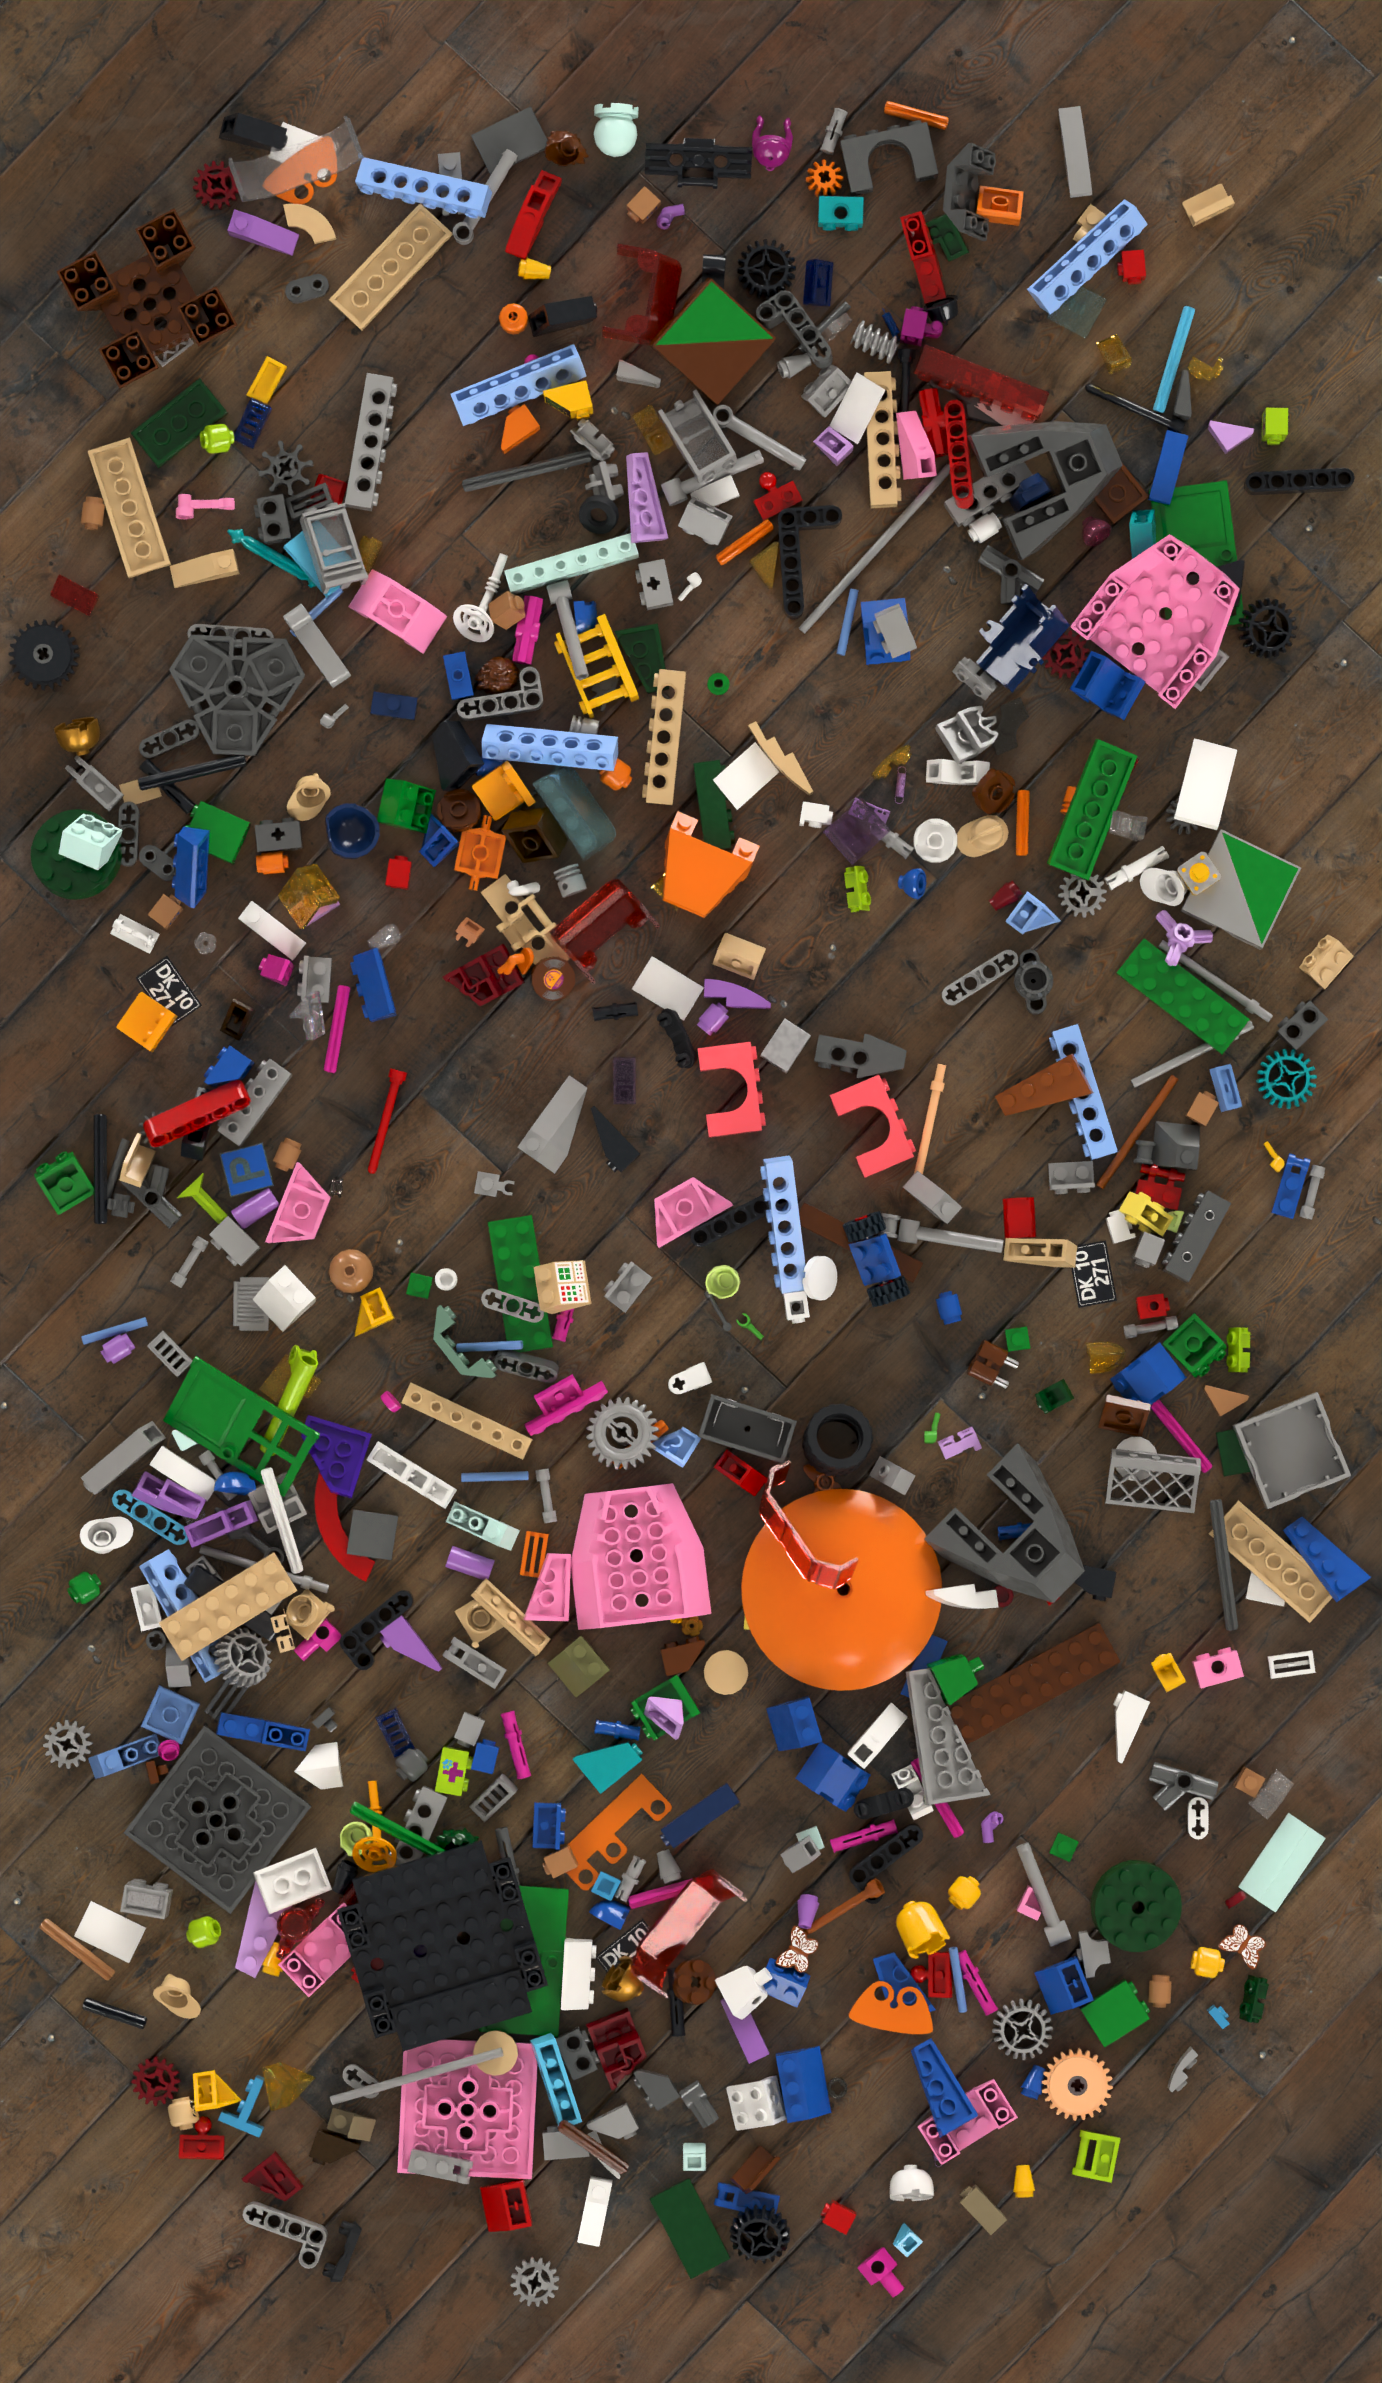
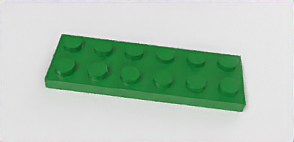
M1095 739L1047 861L1048 865L1089 881L1138 757L1137 755Z
M1143 938L1116 974L1223 1055L1250 1019L1179 964L1169 966L1165 962L1167 955Z
M532 1215L488 1222L498 1290L539 1304L534 1267L540 1266ZM502 1295V1300L500 1299L502 1309L503 1302L507 1297L505 1295ZM510 1299L507 1302L506 1307L508 1311L516 1312L519 1309V1302L516 1299ZM523 1302L520 1316H524V1312L530 1313L531 1319H534L535 1316H540L541 1312L537 1311V1306L529 1309L526 1308L528 1303ZM544 1312L543 1319L536 1323L502 1313L506 1340L523 1341V1349L513 1351L526 1352L553 1347L547 1312Z

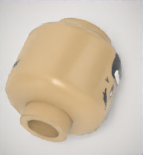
M189 2096L174 2099L172 2104L168 2106L170 2123L173 2127H179L180 2131L193 2128V2123L199 2121V2113L195 2111L194 2100H190Z

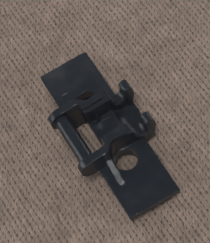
M684 138V144L646 143L645 175L678 176L677 187L679 188L685 185L709 186L717 189L718 178L751 179L752 147L715 145V139ZM674 154H679L683 158L682 163L678 166H674L670 162V157ZM718 156H724L727 159V164L722 168L714 164V160ZM689 168H705L707 171L713 172V178L683 176V171H687Z

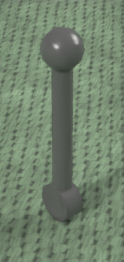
M706 1290L704 1295L706 1298H709L721 1319L723 1329L730 1331L732 1328L731 1324L726 1321L713 1298V1294H709Z

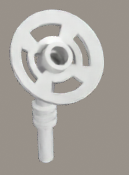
M499 554L492 576L488 578L490 581L486 583L488 586H485L486 592L479 607L470 604L461 605L453 614L456 628L469 640L485 642L494 633L493 622L486 611L494 593L498 592L496 588H499L498 584H501L500 577L508 558L507 555ZM461 612H464V615H463V621H464V622H462V620H461ZM468 628L480 630L481 634L473 633Z

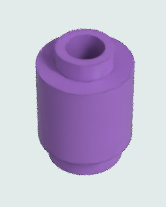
M719 1002L717 1005L712 1003L701 1015L697 1025L711 1036L729 1018L726 1015L728 1010Z
M126 1333L122 1336L119 1334L103 1344L104 1350L100 1352L107 1363L112 1361L115 1364L131 1354V1350L135 1349V1346Z

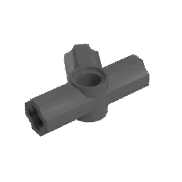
M987 545L978 560L980 564L1001 576L1000 604L1013 605L1011 600L1015 595L1020 597V588L1025 584L1036 595L1044 582L1043 578L1020 565L1018 561L1010 559ZM1012 565L1017 569V574L1009 576L1006 574L1005 568Z
M151 1164L147 1180L144 1179L141 1187L121 1182L169 1229L183 1216L163 1196L169 1168ZM152 1193L157 1194V1202L153 1205L147 1204V1196Z
M1157 1762L1153 1763L1148 1779L1149 1781L1164 1785L1152 1797L1165 1811L1186 1792L1213 1800L1219 1783L1218 1781ZM1181 1775L1189 1777V1784L1186 1787L1178 1785V1778Z

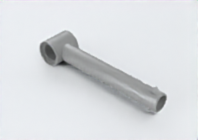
M508 149L501 153L503 156L485 184L489 185L492 191L490 201L513 163L517 161L518 155ZM466 216L463 222H459L454 226L453 236L457 243L467 245L472 242L474 238L473 230L481 217L478 216L477 219ZM462 228L469 230V236L465 239L457 236L458 231Z
M719 405L714 409L712 416L720 428L728 427L782 461H785L794 467V470H801L807 460L803 455H798L735 417L730 407ZM724 411L728 415V420L721 422L717 419L716 414Z
M757 450L738 458L733 468L728 471L722 470L708 482L698 483L696 477L682 482L680 478H675L663 483L661 487L669 506H674L687 500L686 494L726 476H732L759 465L764 460L761 452Z
M568 579L546 585L551 605L556 603L575 677L577 680L585 679L589 674L569 600L573 598Z
M900 1219L897 1241L917 1244V1240H924L991 1252H1002L1003 1240L921 1227L919 1221Z
M1029 1842L1018 1845L1016 1847L1047 1924V1927L1043 1929L1050 1946L1052 1947L1072 1939L1065 1920L1060 1921Z

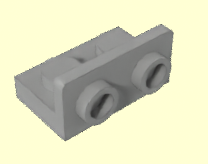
M830 365L827 368L821 369L819 377L804 388V393L801 397L803 400L808 401L822 417H826L844 398L852 381L838 367Z
M304 955V960H300L299 974H303L302 983L298 982L297 996H301L302 1001L329 1003L332 958Z
M1093 1161L1048 1163L1049 1190H1055V1194H1068V1189H1077V1193H1088L1090 1188H1095Z
M632 1261L629 1264L625 1262L617 1272L620 1275L615 1282L611 1280L603 1290L606 1292L604 1297L625 1313L652 1279L650 1275Z

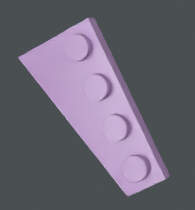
M648 452L629 454L626 456L631 543L665 540L668 538Z
M256 1881L235 1966L236 1969L254 1978L257 1976L292 1907L290 1906L269 1914Z

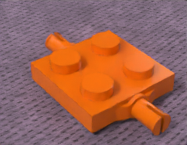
M483 815L481 828H471L461 833L454 871L471 876L469 890L478 891L480 878L487 877L498 880L506 836L490 830L493 818L491 816H488L487 821V815Z

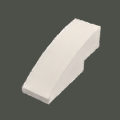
M161 1446L149 1464L189 1491L206 1499V1501L209 1500L214 1492L215 1479L164 1446Z
M975 1584L925 1591L926 1596L949 1606L966 1609L998 1608L996 1590L976 1592Z

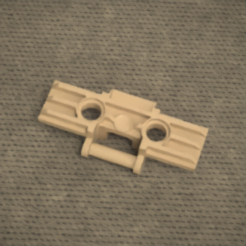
M506 874L481 892L503 922L497 925L496 928L504 934L514 952L521 948H531L534 954L533 963L535 965L541 959L552 956L560 957L566 961L569 960L568 956L550 934V931L557 927L556 923L551 922L536 902L534 894H531L526 899L523 896L510 895L507 884L511 880ZM509 902H515L518 905V910L513 914H508L505 910V906ZM527 905L545 927L541 932L537 931L522 911ZM536 937H540L545 941V946L541 950H536L532 947V941Z

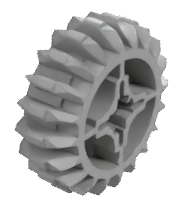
M239 1627L219 1638V1642L214 1646L217 1651L213 1655L218 1658L214 1664L220 1667L217 1672H223V1679L229 1678V1685L236 1683L237 1688L243 1686L248 1688L260 1683L271 1669L268 1664L271 1663L272 1659L268 1658V1655L272 1651H268L265 1648L268 1643H263L261 1641L263 1636L256 1637V1632L253 1630L249 1632L248 1628L241 1629Z
M1019 1999V2006H1016L1014 2000L1010 2001L1011 2009H1008L1006 2005L1002 2006L1006 2011L1005 2014L1000 2011L996 2013L1001 2020H993V2023L999 2025V2028H993L992 2032L999 2033L1000 2035L994 2037V2041L1002 2040L998 2048L1001 2050L1007 2047L1005 2055L1008 2056L1011 2051H1014L1013 2059H1017L1018 2053H1021L1022 2060H1026V2053H1029L1031 2058H1035L1033 2053L1035 2049L1039 2054H1042L1043 2052L1039 2046L1043 2045L1046 2048L1049 2046L1044 2041V2038L1052 2039V2035L1046 2033V2031L1053 2030L1052 2026H1046V2023H1049L1051 2018H1043L1047 2013L1046 2009L1038 2012L1040 2008L1039 2003L1032 2008V2000L1030 1999L1027 2001V2006H1024L1023 1999ZM1017 2012H1029V2014L1026 2015V2017L1020 2021H1017L1010 2017L1011 2015ZM1035 2016L1041 2024L1039 2036L1031 2030V2024ZM1005 2023L1014 2029V2035L1010 2043L1004 2035ZM1027 2023L1026 2029L1031 2035L1024 2032L1018 2035L1017 2032L1019 2030L1016 2025L1024 2026ZM1024 2038L1035 2041V2043L1027 2047L1016 2046Z

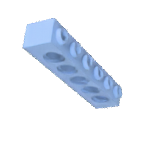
M362 157L355 180L360 191L365 194L372 195L373 193H378L387 199L400 198L408 204L422 203L423 206L430 209H436V207L444 208L446 212L452 214L461 212L474 219H477L478 216L485 218L492 196L489 185ZM386 177L384 182L376 183L378 178ZM400 182H407L403 188L397 187ZM421 187H428V189L425 192H418ZM443 191H449L446 197H439ZM470 196L467 202H460L462 197Z
M1124 199L1027 289L1038 306L1051 315L1070 296L1074 295L1086 281L1090 280L1101 267L1106 265L1115 254L1124 249L1129 241L1140 234L1142 229L1148 225L1138 209Z
M573 344L453 392L450 395L463 426L487 416L495 415L507 408L515 407L529 399H535L542 395L544 390L577 382L586 377V373Z
M486 724L481 741L482 758L614 771L618 757V737Z
M1078 1024L1053 1031L1049 1042L1052 1050H1057L1059 1058L1055 1059L1056 1062L1067 1057L1063 1053V1047L1067 1044L1072 1045L1075 1048L1074 1057L1094 1092L1089 1094L1086 1099L1077 1097L1069 1102L1072 1114H1076L1079 1121L1075 1123L1079 1136L1083 1135L1085 1144H1082L1085 1156H1090V1159L1094 1160L1117 1153V1147ZM1091 1108L1094 1110L1095 1117L1093 1120H1086L1083 1117L1084 1109ZM1093 1129L1099 1130L1102 1134L1101 1140L1098 1142L1090 1139L1089 1134Z
M790 1155L763 1159L764 1166H760L762 1180L766 1179L767 1188H763L764 1200L769 1203V1209L766 1210L767 1223H771L772 1231H769L768 1235L770 1245L774 1244L775 1253H771L772 1264L777 1267V1274L774 1275L775 1287H779L782 1294L804 1291L802 1278H805L806 1272L803 1271L806 1265L793 1161ZM777 1177L784 1178L780 1186L773 1185V1181ZM779 1199L786 1200V1205L782 1208L775 1206ZM781 1221H789V1226L786 1229L781 1230L778 1228ZM785 1242L792 1243L788 1251L781 1250V1246ZM787 1264H794L793 1271L789 1273L784 1272V1267Z
M169 1549L139 1566L167 1617L198 1599V1596L184 1584L187 1577L182 1573L177 1564L176 1557ZM219 1640L214 1641L190 1656L205 1683L223 1673L217 1672L220 1667L214 1664L215 1660L218 1659L213 1655L217 1651L214 1646Z

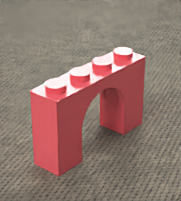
M751 1042L698 1048L700 1072L718 1069L734 1070L744 1078L748 1090L744 1103L736 1110L706 1115L709 1138L762 1131V1126H766L764 1112L760 1113L759 1104H763L762 1091H757L756 1082L760 1081L759 1068L754 1069L753 1060L757 1059L756 1046L751 1047Z
M880 1075L829 1096L838 1117L861 1107H874L880 1110L889 1122V1135L885 1143L874 1150L856 1157L864 1178L914 1157L913 1152H916L912 1140H907L904 1134L907 1128L903 1119L898 1120L895 1113L898 1111L897 1104L894 1098L889 1099L886 1092L890 1090L885 1078L881 1079Z

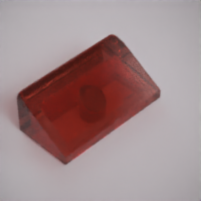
M60 574L50 594L53 598L90 616L100 597L98 594Z

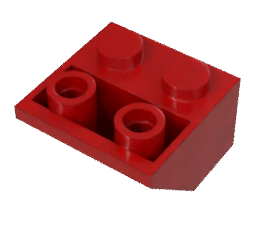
M524 2179L480 2187L489 2232L511 2231L532 2226L533 2221Z

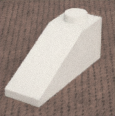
M253 901L249 903L238 918L292 961L306 945V942Z
M1125 1690L1122 1694H1117L1113 1703L1116 1706V1758L1120 1763H1123L1150 1703Z
M590 2176L578 2243L599 2247L613 2180Z

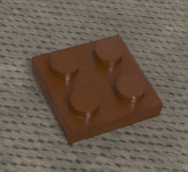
M1123 463L1120 470L1099 495L1094 498L1096 504L1113 525L1149 498Z
M1107 1395L1098 1428L1142 1437L1151 1404Z

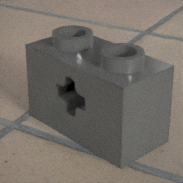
M284 818L282 823H273V820L260 821V825H255L257 852L259 854L263 852L303 849L300 821H295V818ZM277 830L285 834V836H281L279 841L276 837H273V835L277 834Z

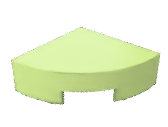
M1168 1212L1174 1218L1167 1230L1177 1233L1184 1212Z

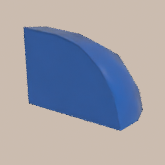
M574 601L577 634L595 628L597 624L596 602Z
M242 1472L222 1474L216 1480L214 1491L246 1495L256 1490L255 1481L251 1480L248 1474Z
M603 1900L595 1904L589 1912L598 1919L621 1930L631 1908L614 1900Z

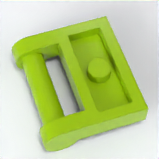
M1081 2129L1079 2134L1081 2141L1076 2166L1073 2167L1072 2174L1112 2183L1120 2137ZM1090 2139L1096 2140L1091 2170H1085L1084 2166Z

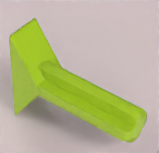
M202 1173L177 1198L192 1196L215 1222L220 1224L227 1217V1214L202 1189L204 1173Z

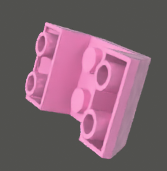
M373 569L368 575L366 584L360 587L348 606L365 618L373 620L400 637L406 644L422 654L425 653L447 618L445 614L423 598Z
M343 1902L337 1909L346 1907L347 1905ZM337 1909L278 1964L308 1997L351 1957Z
M994 2079L965 2093L978 2114L976 2118L941 2138L932 2115L918 2125L920 2132L941 2165L959 2155L962 2149L994 2129H1000L1018 2118Z

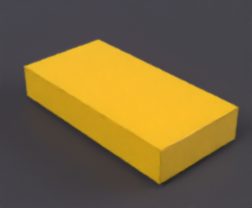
M267 356L246 395L267 406L287 366Z

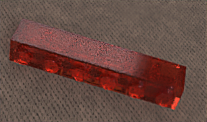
M924 345L913 372L918 375L917 378L923 381L930 382V380L938 382L939 387L947 390L954 388L959 390V394L964 397H977L980 399L979 402L985 405L992 406V404L1000 406V410L1009 414L1013 412L1019 413L1022 419L1033 422L1034 419L1037 421L1041 417L1049 395L1047 391L928 345Z

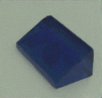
M818 259L806 262L804 305L830 306L834 262Z

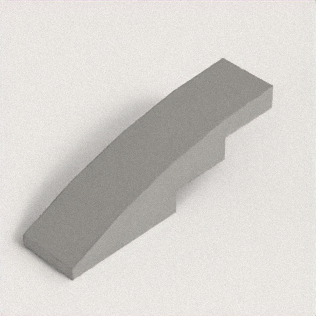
M1081 107L1058 109L1070 198L1092 195V186Z

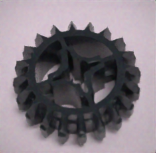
M764 239L763 246H760L758 241H755V249L748 245L747 250L749 254L744 251L741 252V256L745 260L738 259L737 264L743 267L737 268V273L743 274L738 277L739 282L746 281L742 288L745 290L751 287L749 295H753L757 291V298L760 299L762 293H766L765 298L768 300L770 299V293L776 295L778 293L777 290H780V292L786 291L784 285L791 288L792 283L788 279L795 280L796 275L790 272L796 271V266L789 265L795 262V258H787L791 253L789 249L782 252L784 244L781 243L776 248V240H773L771 246L767 245V239ZM769 253L778 256L784 265L773 263L770 260ZM763 254V259L759 264L748 267L755 256ZM765 260H767L769 268H772L769 270L768 279H766L764 270L761 271L764 269ZM785 272L778 283L770 286L772 276ZM749 274L760 276L763 279L764 286L755 283Z
M1265 598L1263 602L1258 599L1255 603L1256 606L1254 604L1248 605L1250 611H1242L1246 618H1239V622L1243 623V627L1237 628L1238 631H1243V635H1240L1239 639H1246L1243 647L1247 648L1250 646L1249 653L1253 654L1256 652V657H1262L1263 654L1267 659L1271 657V654L1274 657H1278L1279 651L1282 653L1286 652L1285 645L1288 647L1292 646L1289 638H1296V635L1291 633L1292 630L1298 628L1291 624L1296 618L1289 617L1292 610H1285V603L1279 604L1277 599H1273L1272 602L1270 598ZM1268 610L1267 615L1264 616L1262 621H1254L1259 613ZM1276 614L1279 616L1281 620L1282 628H1280L1277 625V616H1275ZM1259 625H1268L1271 627L1270 629L1275 631L1266 632L1267 630H1264V627ZM1252 628L1258 632L1257 640H1259V643L1254 638ZM1272 636H1280L1275 644L1266 647L1267 642H1270Z
M756 2204L753 2210L747 2206L745 2213L740 2211L737 2218L734 2217L733 2225L730 2227V2241L733 2242V2250L738 2249L739 2256L745 2254L746 2261L753 2258L755 2264L758 2260H762L763 2264H765L767 2258L773 2262L775 2256L781 2257L782 2252L787 2249V2243L790 2242V2228L787 2226V2219H782L781 2212L774 2214V2207L766 2210L765 2204L762 2209H758ZM769 2225L774 2228L778 2236L774 2235V2232L768 2228ZM743 2233L746 2234V2237L751 2239V2243L745 2239Z

